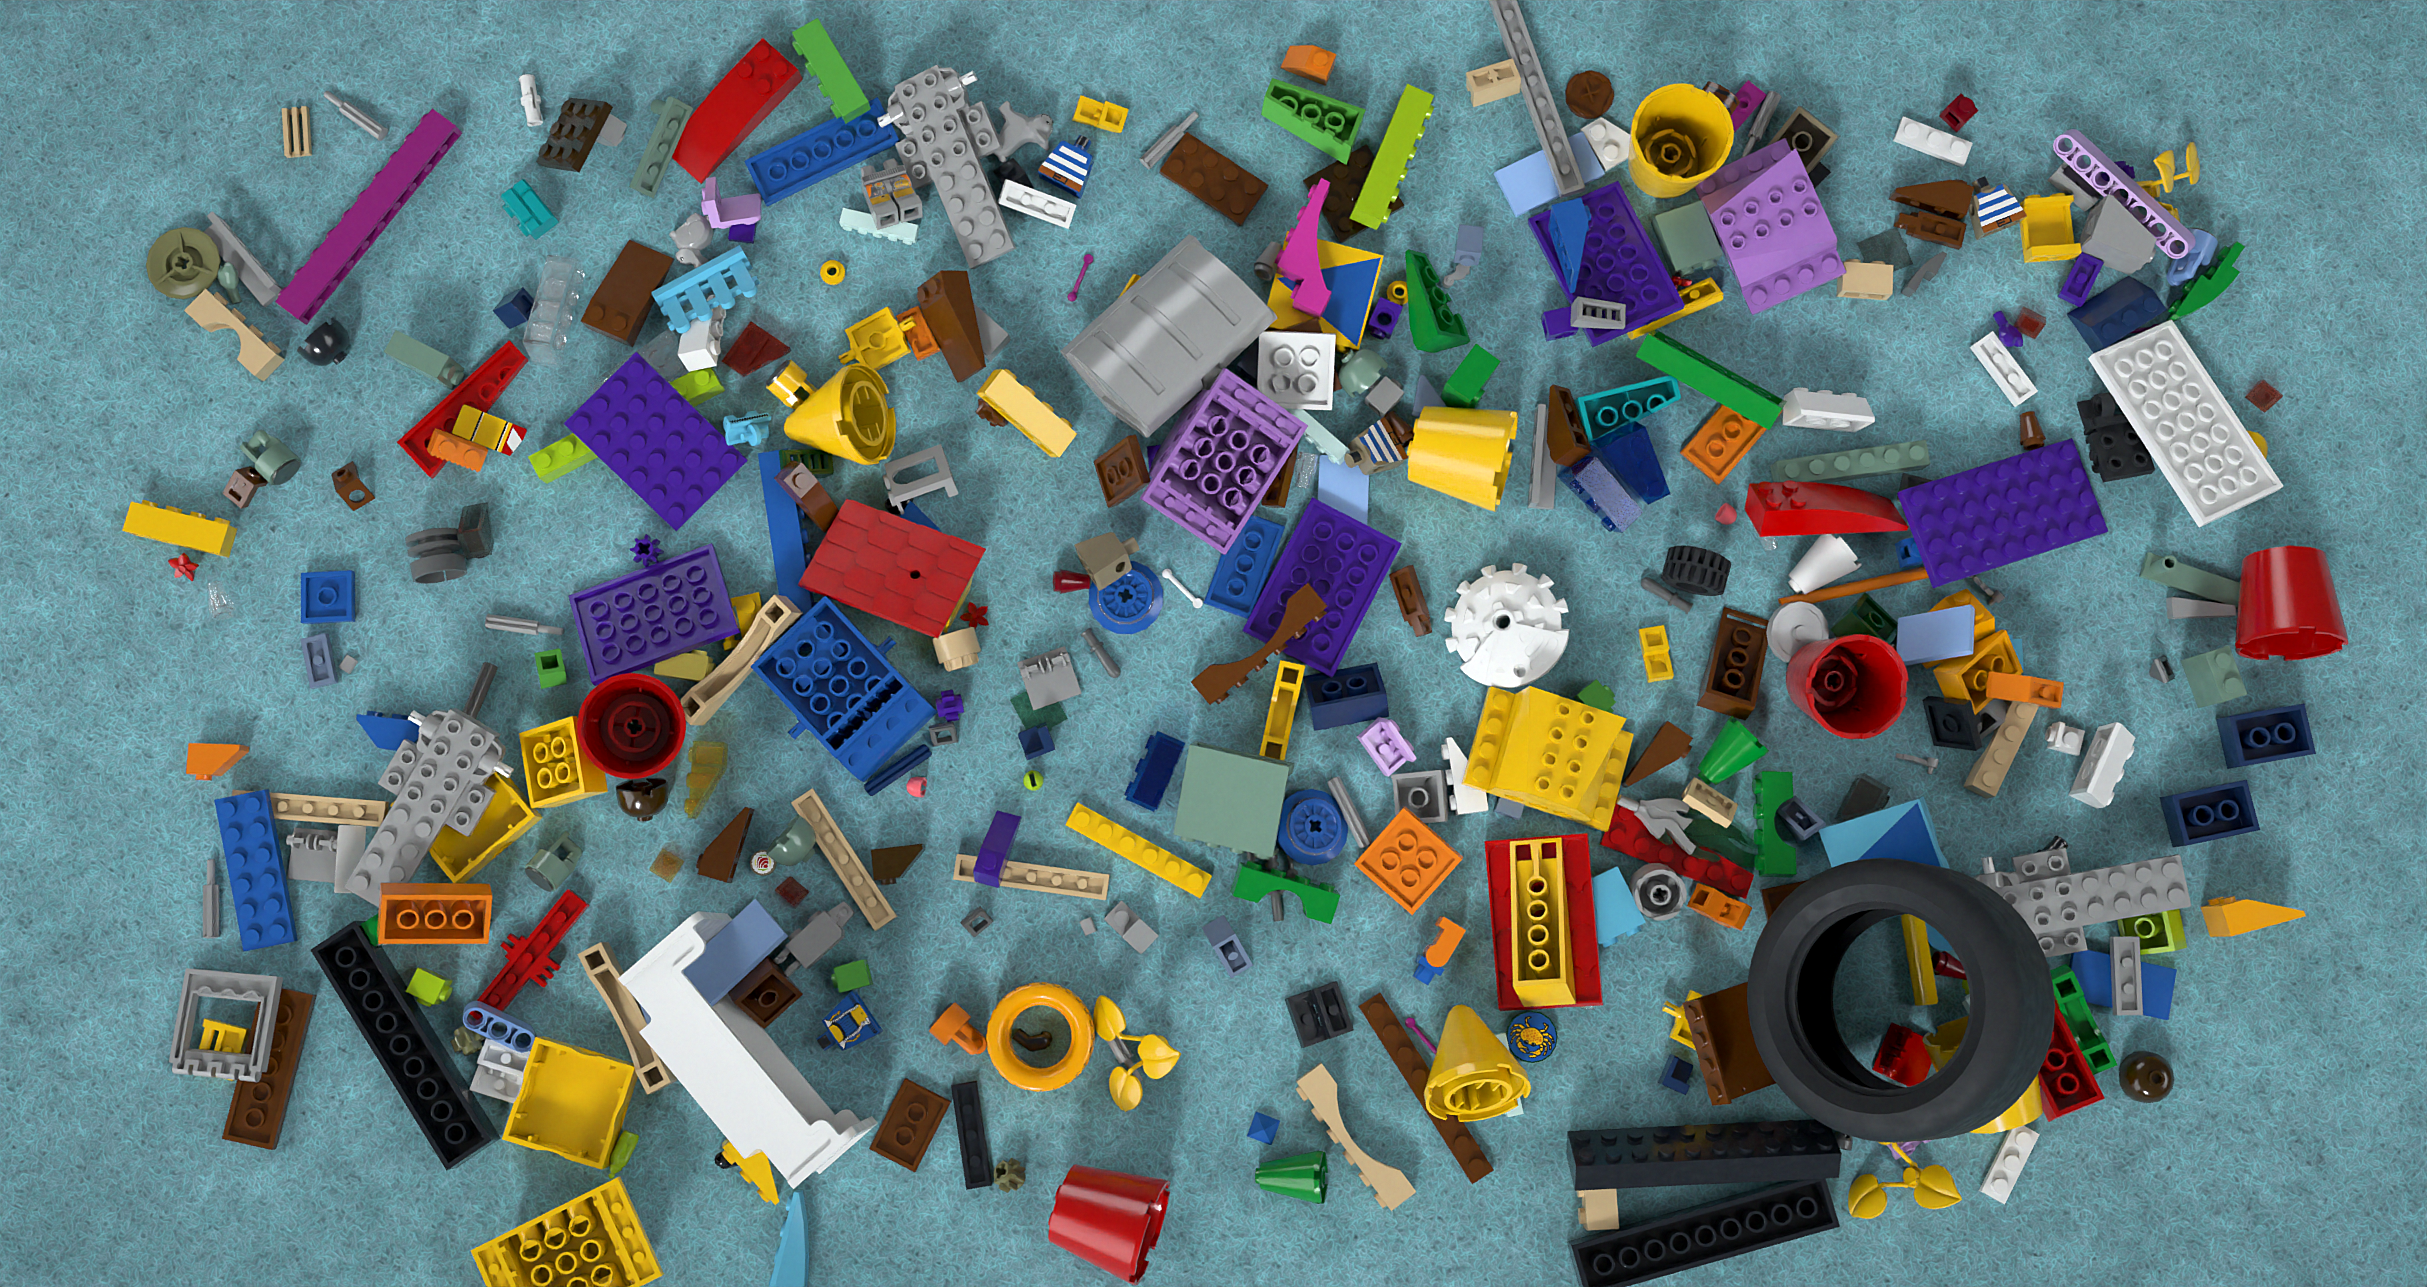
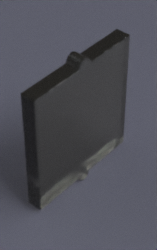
M1897 227L1857 243L1864 258L1863 263L1883 261L1885 265H1894L1893 272L1913 264L1906 249L1907 244L1903 242Z

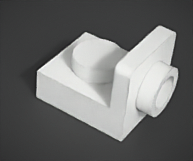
M2064 722L2052 723V726L2048 727L2045 734V740L2048 741L2047 748L2078 756L2080 755L2085 731L2065 726Z

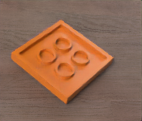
M1404 806L1356 860L1354 865L1413 915L1459 864L1463 856Z

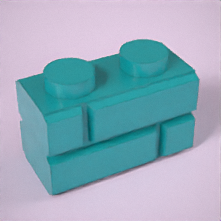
M521 179L513 188L508 189L501 195L502 200L505 202L502 206L511 218L514 216L518 218L520 223L517 226L526 237L531 235L537 240L559 223L525 179Z

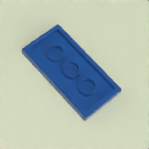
M1251 514L1226 555L1221 554L1204 604L1249 619L1260 598L1285 526Z
M2091 950L2071 953L2069 967L2073 970L2081 986L2086 1003L2113 1008L2110 954ZM2141 962L2144 1016L2169 1020L2177 969Z

